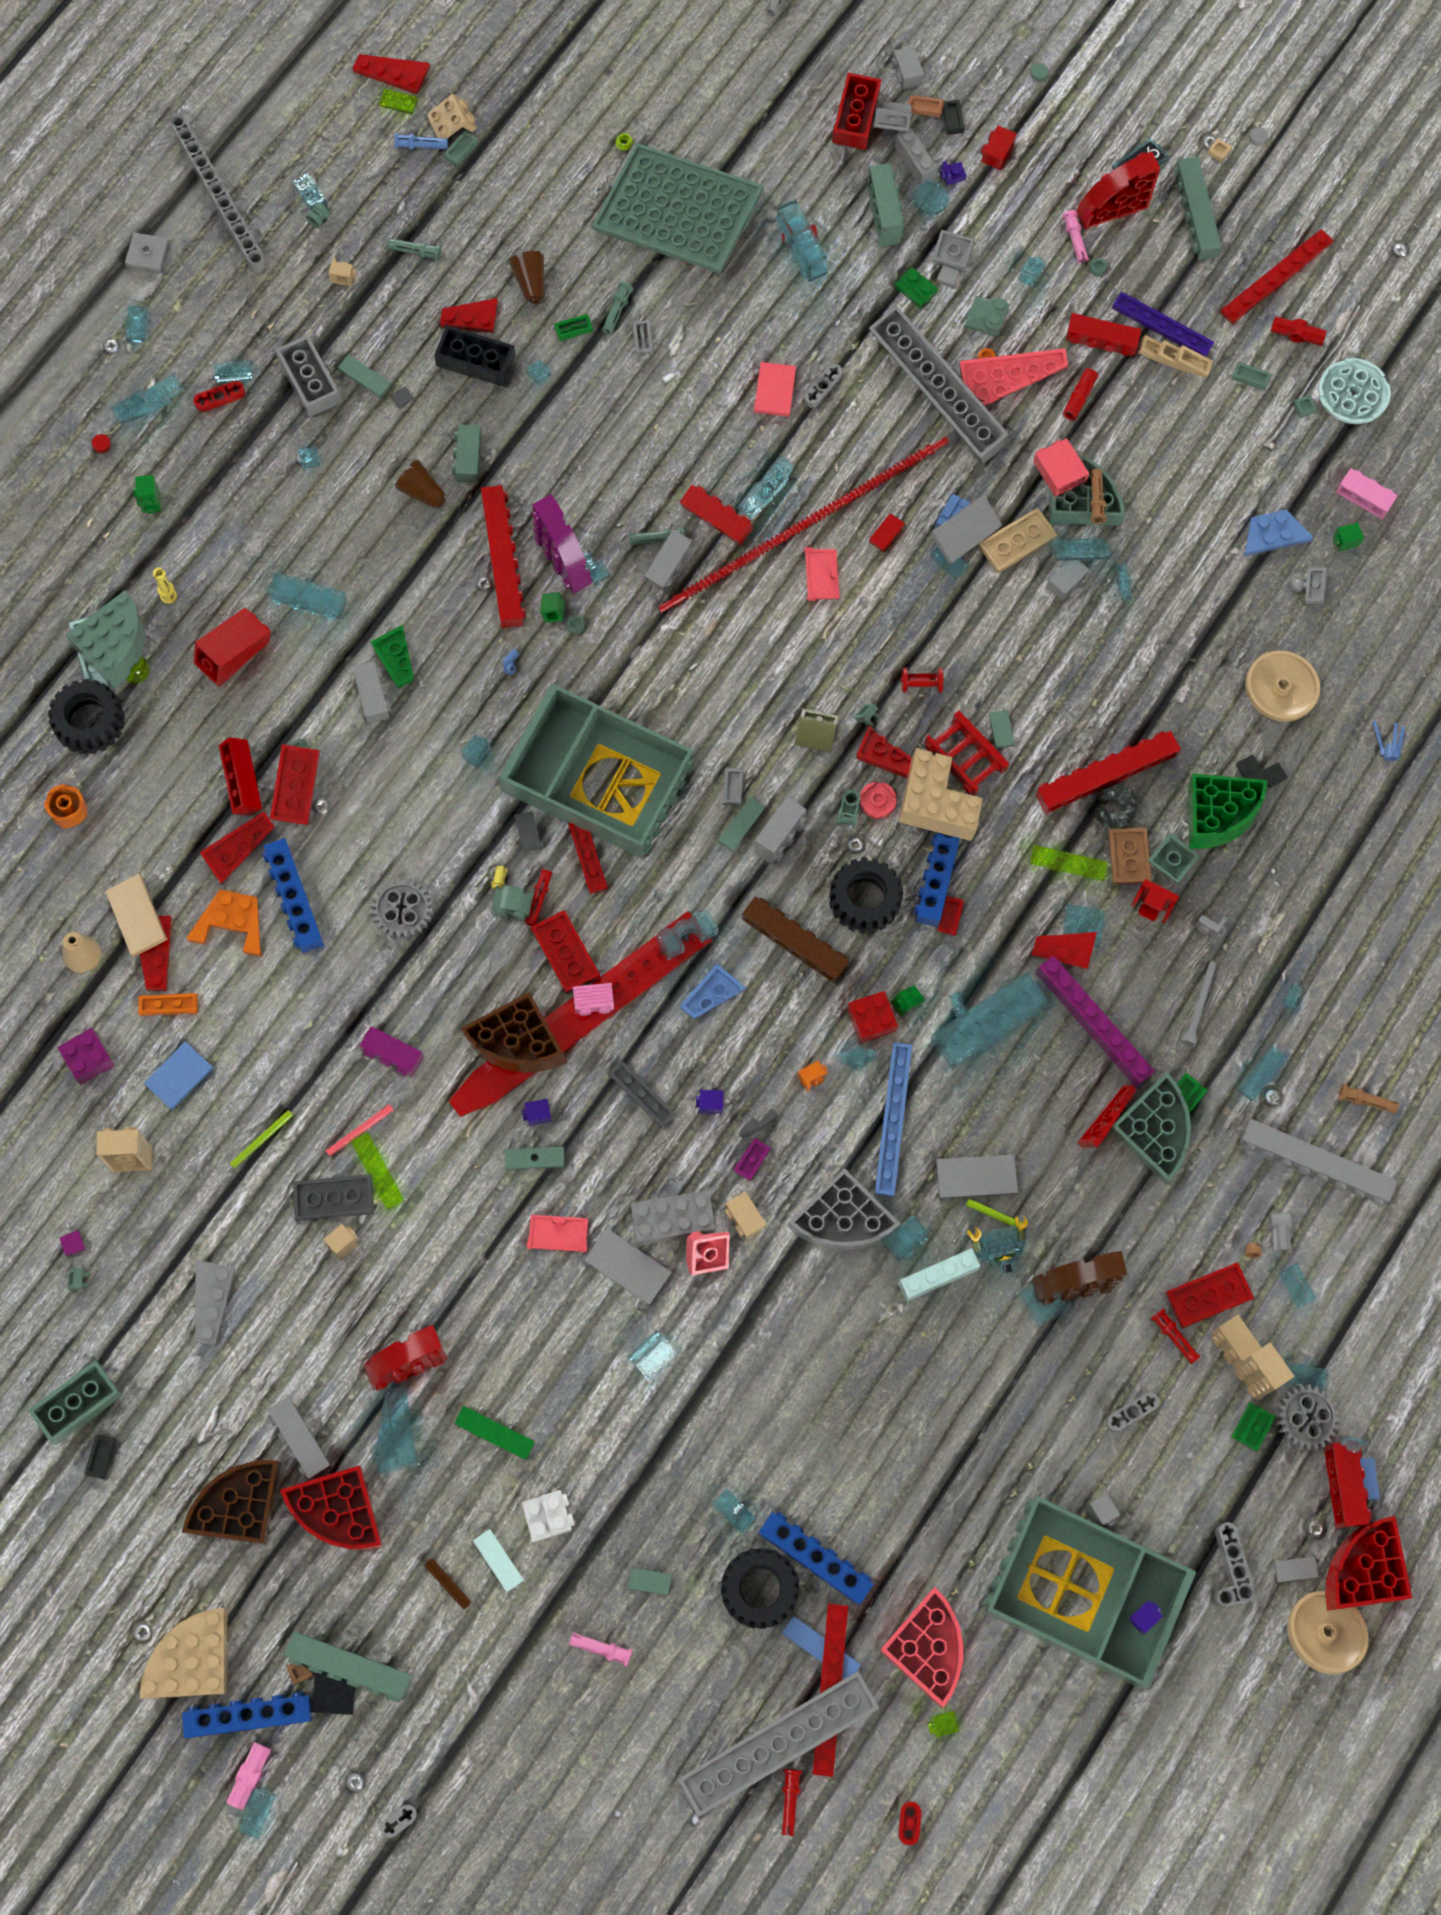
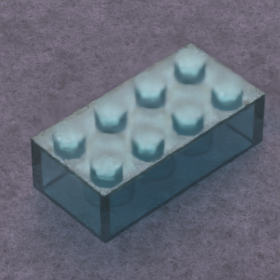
M794 199L778 207L777 216H775L778 223L776 224L779 234L783 233L785 236V245L788 249L791 248L793 260L795 263H799V269L803 278L806 277L808 282H811L828 274L827 256L797 200Z

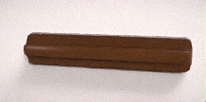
M429 1559L424 1565L426 1569L462 1609L470 1606V1599L434 1559Z

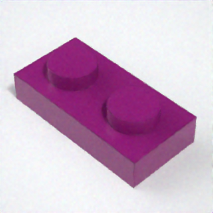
M754 1138L733 1172L750 1182L771 1148Z

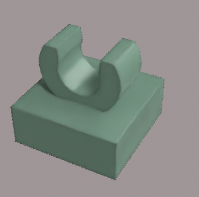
M872 703L864 704L853 718L858 723L864 722L867 726H873L874 724L870 718L879 719L880 717L875 713L878 708Z
M76 1267L68 1270L67 1290L76 1291L89 1287L90 1284L83 1283L82 1278L89 1277L90 1273L83 1272V1268Z

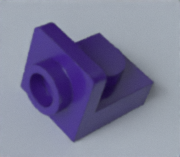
M946 161L942 162L939 173L941 179H944L946 186L966 180L967 175L961 162L947 165Z

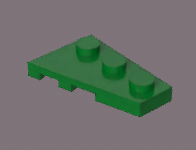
M403 625L370 642L397 689L414 681Z

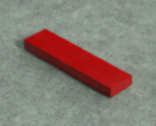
M568 823L589 893L593 894L608 889L591 832L585 831L573 823Z

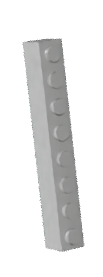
M1253 1119L1246 1123L1239 1144L1247 1151L1259 1152L1266 1159L1273 1158L1278 1160L1285 1167L1292 1166L1297 1168L1298 1172L1302 1174L1316 1176L1318 1181L1330 1182L1337 1189L1349 1190L1353 1192L1354 1196L1368 1198L1373 1204L1378 1206H1385L1390 1202L1397 1183L1395 1179Z

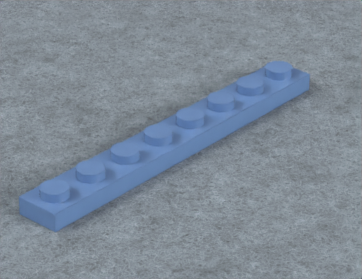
M896 1042L892 1044L875 1195L890 1197L895 1195L912 1052L911 1044Z

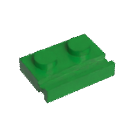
M913 267L894 284L898 291L919 308L924 303L926 304L938 291L937 287Z
M1187 1073L1177 1082L1190 1113L1208 1090Z
M1248 1402L1230 1438L1257 1452L1276 1416L1252 1404V1402Z

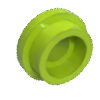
M626 133L620 134L616 138V147L621 151L631 149L633 139Z

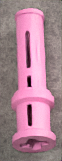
M1069 210L1062 214V219L1066 223V233L1071 237L1077 262L1082 264L1081 260L1085 263L1089 258L1080 233L1081 224L1078 223L1076 217L1077 211Z
M573 1632L569 1643L570 1646L606 1657L607 1661L611 1662L613 1660L622 1663L625 1667H628L633 1652L631 1648L627 1650L618 1647L616 1643H603Z

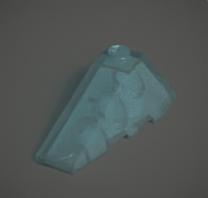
M406 1386L385 1389L375 1453L379 1474L419 1466Z

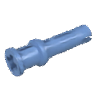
M395 132L394 147L395 149L403 147L413 150L415 147L447 150L448 138L416 137L412 133L410 135H400Z

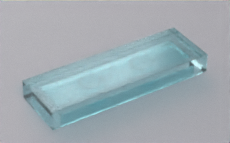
M1271 1045L1236 1090L1252 1102L1287 1056Z

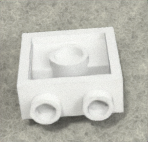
M561 1490L522 1502L533 1543L572 1531L571 1526L574 1525L571 1513L567 1514L565 1506H568L569 1503L566 1493L562 1494Z

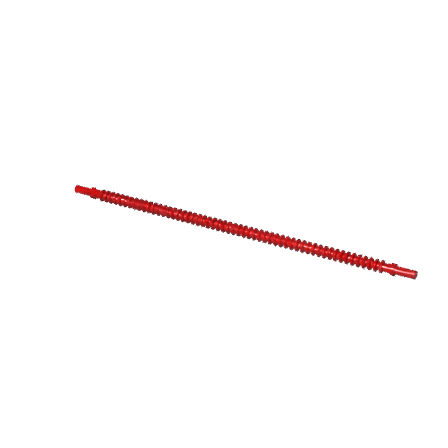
M944 437L932 445H926V448L923 450L920 449L914 455L911 454L910 458L906 457V460H901V463L897 462V466L889 467L888 471L884 470V473L881 472L880 476L876 475L875 478H871V481L867 480V483H863L862 486L859 485L858 489L850 490L849 494L845 493V496L842 495L841 499L837 498L836 502L828 503L827 507L823 506V509L820 508L819 512L815 511L814 515L806 516V520L798 521L797 525L793 524V527H788V530L784 529V533L780 532L779 535H775V538L771 537L770 541L762 542V546L758 545L757 549L754 547L753 551L749 550L748 554L740 555V559L735 558V562L727 563L726 567L722 566V569L717 570L718 572L713 571V575L709 574V577L705 576L704 580L700 579L699 583L691 584V588L687 587L686 591L682 590V593L673 595L672 599L658 606V610L660 613H663L674 605H680L683 600H689V596L693 597L694 593L697 595L698 591L702 592L703 588L707 589V586L710 587L711 583L715 584L716 580L724 579L725 575L729 576V573H733V570L737 571L738 567L742 568V565L746 566L747 562L751 563V560H756V557L759 558L760 554L764 555V552H769V549L773 550L774 546L778 547V544L781 545L782 541L786 542L787 538L791 539V536L795 537V534H800V531L803 532L804 528L808 529V526H813V523L817 524V520L825 519L826 515L830 516V513H835V510L839 511V507L847 506L848 502L852 503V500L855 501L856 497L860 498L861 494L869 493L870 490H874V487L877 488L878 484L886 483L887 479L891 480V477H895L896 474L899 475L900 471L904 472V469L908 470L909 467H913V464L916 465L917 461L921 462V459H926V456L935 454V451L948 444L949 440L947 437Z

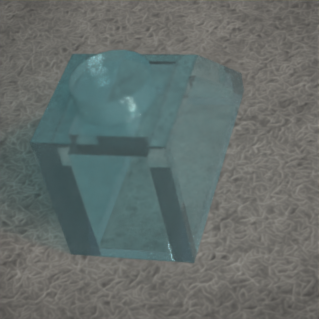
M727 1488L712 1503V1506L740 1533L755 1519Z

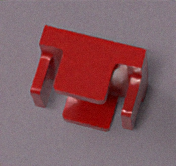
M1144 879L1131 906L1134 907L1138 899H1141L1143 903L1138 914L1154 922L1162 910L1166 913L1161 922L1165 923L1179 896Z

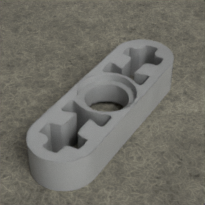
M829 365L806 391L804 396L806 406L810 408L817 407L840 381L842 368L839 365ZM836 371L837 375L834 374L830 380L831 372L834 373ZM824 382L828 385V388L820 389L818 385ZM817 392L815 400L812 399V400L810 401V400H809V397L812 398V397L815 395V393Z
M1146 1393L1114 1412L1106 1419L1107 1428L1112 1432H1119L1151 1413L1159 1406L1158 1397L1154 1393ZM1146 1397L1148 1399H1153V1407H1151L1150 1405L1146 1406L1145 1408H1143V1410L1145 1411V1413H1143L1140 1405L1144 1404L1147 1401ZM1129 1407L1137 1409L1138 1415L1136 1418L1128 1416L1127 1409ZM1120 1412H1123V1416L1128 1421V1423H1126V1421L1123 1420L1118 1424L1119 1428L1116 1425L1112 1426V1418L1114 1417L1115 1420L1119 1419L1120 1417H1122Z

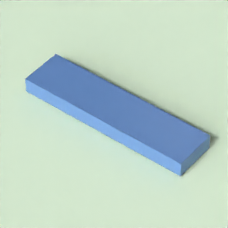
M793 1616L782 1631V1634L822 1663L825 1638ZM845 1653L843 1679L856 1673L861 1664Z

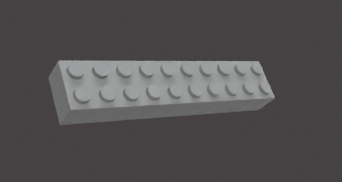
M897 305L869 327L875 339L983 464L1011 441L1006 430Z

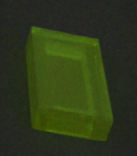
M384 88L379 105L380 107L413 115L418 97Z

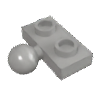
M1308 568L1307 582L1301 579H1294L1290 584L1291 590L1294 593H1301L1303 590H1306V604H1325L1327 568Z

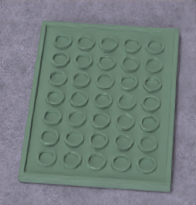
M636 143L599 211L592 229L721 274L764 190V186Z

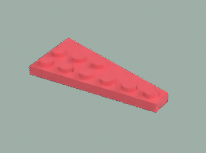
M1063 348L964 360L959 362L962 381L980 402L987 406L1066 369L1068 361L1066 349Z

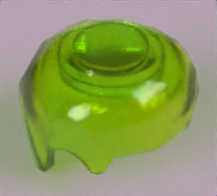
M142 655L139 661L134 663L130 669L131 673L126 678V681L137 684L143 682L149 676L150 666Z

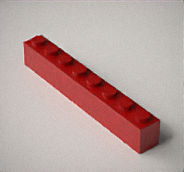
M503 485L482 487L481 493L501 628L523 626V619L526 618L525 608H521L520 602H524L522 591H518V585H521L520 574L515 572V569L518 568L517 557L513 558V552H516L515 541H511L510 535H513L512 524H508L511 514L510 508H506L505 505L506 502H509L507 491L503 492Z
M1171 730L1166 733L1162 731L1150 740H1141L1134 747H1125L1116 755L1115 753L1109 754L1100 762L1098 760L1093 761L1084 769H1075L1068 776H1059L1055 779V782L1050 784L1048 782L1043 783L1038 787L1035 796L1046 815L1098 792L1105 787H1109L1175 758L1180 753L1181 748Z

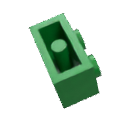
M154 475L135 476L136 487H133V496L136 498L137 506L141 507L143 513L154 514L161 511L160 490Z

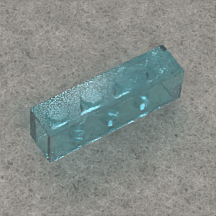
M276 572L268 589L269 598L274 603L288 604L294 609L302 608L311 614L319 613L329 619H340L347 602L345 592Z

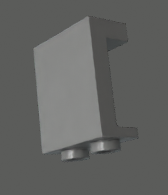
M877 101L874 127L909 131L912 106L910 104Z

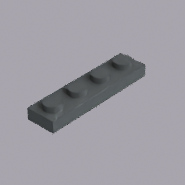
M622 1060L608 1072V1076L662 1129L676 1116V1113Z

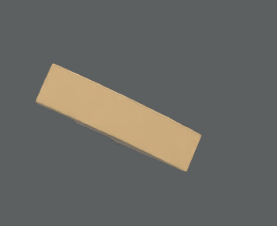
M1147 335L1142 337L1137 352L1169 367L1203 377L1209 375L1213 363L1212 360L1183 345L1179 348L1165 340L1160 343Z

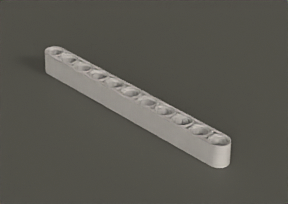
M174 114L170 118V123L176 139L249 268L254 273H262L266 269L263 253L186 118L182 114Z

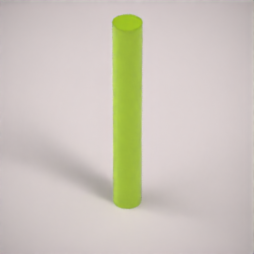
M968 1199L966 1206L1018 1229L1013 1218Z

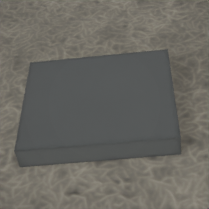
M406 387L390 395L398 407L414 399Z

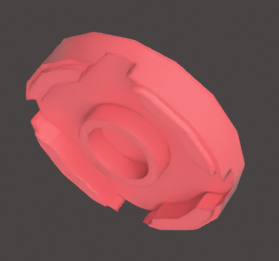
M872 782L861 791L859 803L866 815L871 818L881 819L889 816L895 810L897 797L893 788L887 783Z

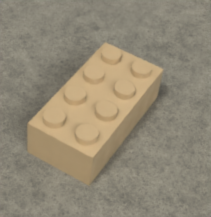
M125 1127L123 1130L115 1131L114 1128H104L103 1131H97V1156L112 1172L152 1170V1146L138 1129Z

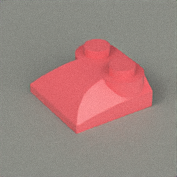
M699 1231L691 1233L686 1243V1262L689 1273L697 1275L728 1269L730 1234L728 1232L703 1234Z

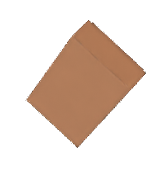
M910 95L908 104L912 106L911 114L940 118L944 100Z

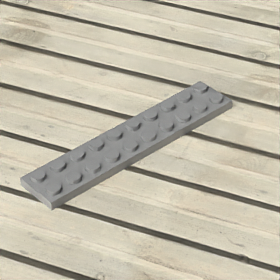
M859 1671L678 1778V1781L697 1816L700 1817L880 1708Z

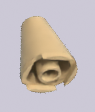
M70 932L63 938L62 958L70 970L77 973H85V971L92 970L99 964L102 955L100 946L95 939L77 932Z

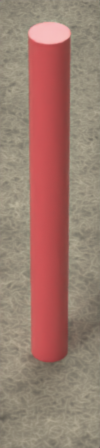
M387 1105L327 1149V1154L331 1157L394 1111L391 1105Z

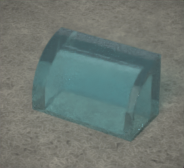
M251 359L216 362L213 364L216 383L253 379Z
M656 1330L631 1352L627 1358L646 1380H649L677 1353L667 1339Z

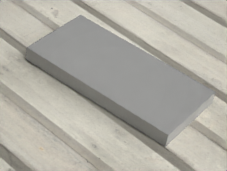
M981 495L930 534L948 564H951L999 529L1002 524L985 495Z
M1014 1155L936 1159L939 1199L1018 1194Z
M607 1228L584 1260L585 1263L649 1306L672 1274L670 1270Z

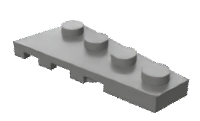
M196 1260V1343L216 1347L235 1267Z

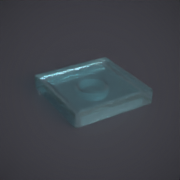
M1067 904L1063 934L1097 932L1093 947L1099 948L1105 910Z
M1034 1283L1018 1292L1038 1327L1073 1308L1070 1300L1062 1301L1061 1298L1054 1299V1303L1043 1305L1042 1301L1038 1302Z

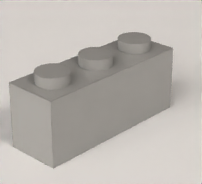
M912 128L909 131L897 134L894 148L919 186L922 187L936 179L937 167Z
M673 529L644 575V578L662 590L665 587L669 588L674 580L672 578L675 571L679 572L684 564L681 562L684 556L688 557L693 550L691 546L692 540Z
M374 661L353 666L367 723L389 719L388 712L391 711L389 700L385 701L384 695L387 692L384 683L380 684L379 678H383L380 667H376Z

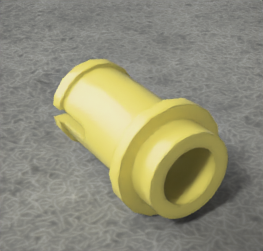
M496 866L494 880L491 882L493 890H495L496 886L502 889V886L506 885L505 879L508 869H504V866Z

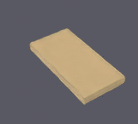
M1036 508L985 538L977 546L996 572L1000 573L1058 539L1059 535L1039 508Z
M137 874L106 890L132 957L167 940L142 875Z

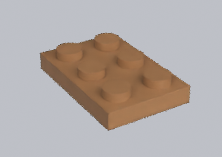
M1147 828L1109 829L1108 837L1113 885L1142 884L1144 879L1152 882L1150 863L1147 862L1149 859Z

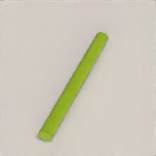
M287 1110L229 1164L234 1169L237 1168L294 1115Z

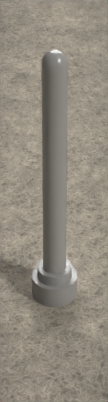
M1211 961L1208 965L1189 1030L1183 1034L1181 1043L1188 1047H1195L1198 1040L1196 1030L1216 969L1214 961Z

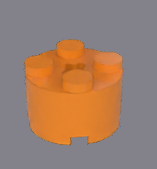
M61 784L53 787L48 792L44 806L55 824L61 828H70L77 826L86 819L87 803L77 788Z

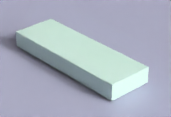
M490 1529L473 1540L506 1592H509L524 1581Z

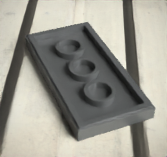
M372 1174L293 1182L296 1222L374 1214Z

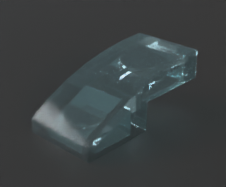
M308 173L293 181L295 188L311 211H313L316 203L324 206L327 204L326 198L318 190L316 183Z
M1286 1362V1365L1295 1376L1286 1383L1298 1386L1303 1385L1304 1387L1310 1384L1311 1388L1318 1386L1319 1390L1325 1389L1327 1369Z
M258 1787L255 1788L239 1832L257 1839L260 1838L276 1794Z

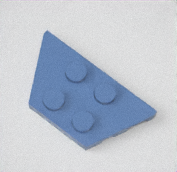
M1287 510L1255 516L1250 520L1244 555L1248 556L1310 542L1313 536Z

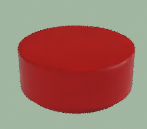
M98 434L92 439V446L97 453H106L111 448V442L108 436Z

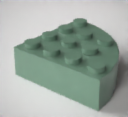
M1079 456L1089 472L1087 482L1056 497L1049 488V523L1122 526L1125 518L1122 497L1119 495L1113 479L1093 460ZM1093 469H1101L1103 472V500L1106 502L1104 510L1107 521L1102 524L1090 522V517L1092 516V509L1090 508L1092 501L1091 471Z
M123 591L68 632L66 637L72 647L115 689L131 673L130 669L134 663L139 661L145 642V629L133 600L126 591Z
M1167 1072L1110 1129L1166 1185L1183 1163L1189 1147L1191 1134L1188 1106L1177 1083Z

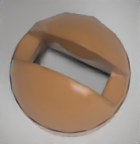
M1250 1242L1246 1246V1257L1258 1258L1262 1256V1249L1258 1243Z

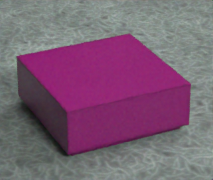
M78 1230L59 1237L66 1257L86 1250Z

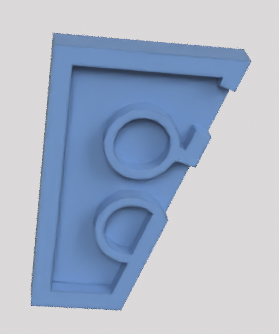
M716 964L679 1008L695 1020L743 992L746 988Z

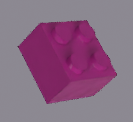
M93 1028L57 1047L75 1080L80 1085L115 1066Z

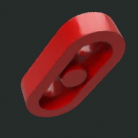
M908 1801L901 1806L898 1829L899 1840L909 1846L916 1844L919 1840L922 1814L920 1806L912 1801ZM909 1808L914 1810V1815L911 1817L907 1815ZM907 1830L912 1831V1837L909 1839L905 1837Z

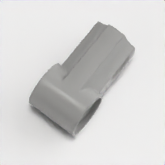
M1290 1213L1268 1214V1227L1272 1233L1273 1252L1291 1251L1290 1230L1292 1222Z

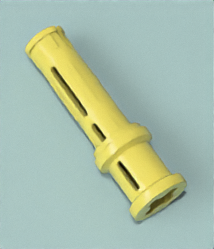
M162 568L154 569L153 576L158 584L157 591L162 602L172 604L177 599V593L174 590L173 584L168 581L165 570H162Z

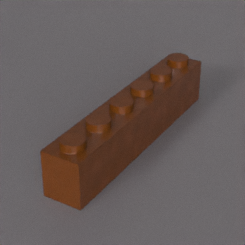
M755 896L742 913L741 920L835 984L848 967L849 960H847L846 955L841 952H835L827 942L819 941L814 933L802 929L797 921L793 919L790 921L781 910H774L765 899H759Z

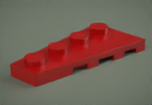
M262 812L202 850L200 854L222 885L275 827L266 813Z
M1132 1084L1123 1085L1077 1141V1144L1082 1148H1098L1125 1106L1134 1098V1093L1137 1089Z

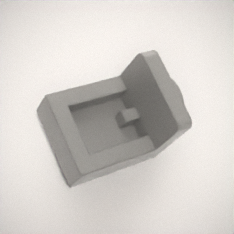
M1202 915L1195 927L1198 928L1200 933L1215 938L1218 933L1222 935L1227 927L1224 924L1227 918L1224 916L1218 925Z

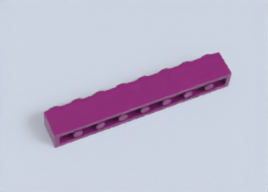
M1054 956L1038 967L1036 971L1038 977L1136 1089L1153 1076L1155 1070Z

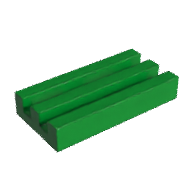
M588 314L554 323L559 342L593 332Z

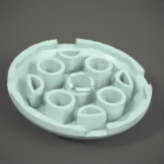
M1347 358L1344 361L1331 364L1324 371L1319 382V397L1326 411L1337 420L1348 424H1364L1377 419L1387 408L1391 396L1390 384L1387 383L1384 377L1385 374L1376 365L1363 359Z

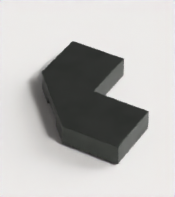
M1251 755L1236 763L1243 778L1267 780V787L1269 788L1288 778L1279 762L1262 770L1254 755Z

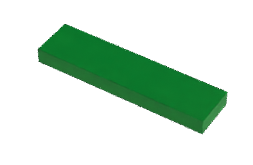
M465 1406L462 1407L454 1422V1425L524 1460H527L535 1444V1441Z

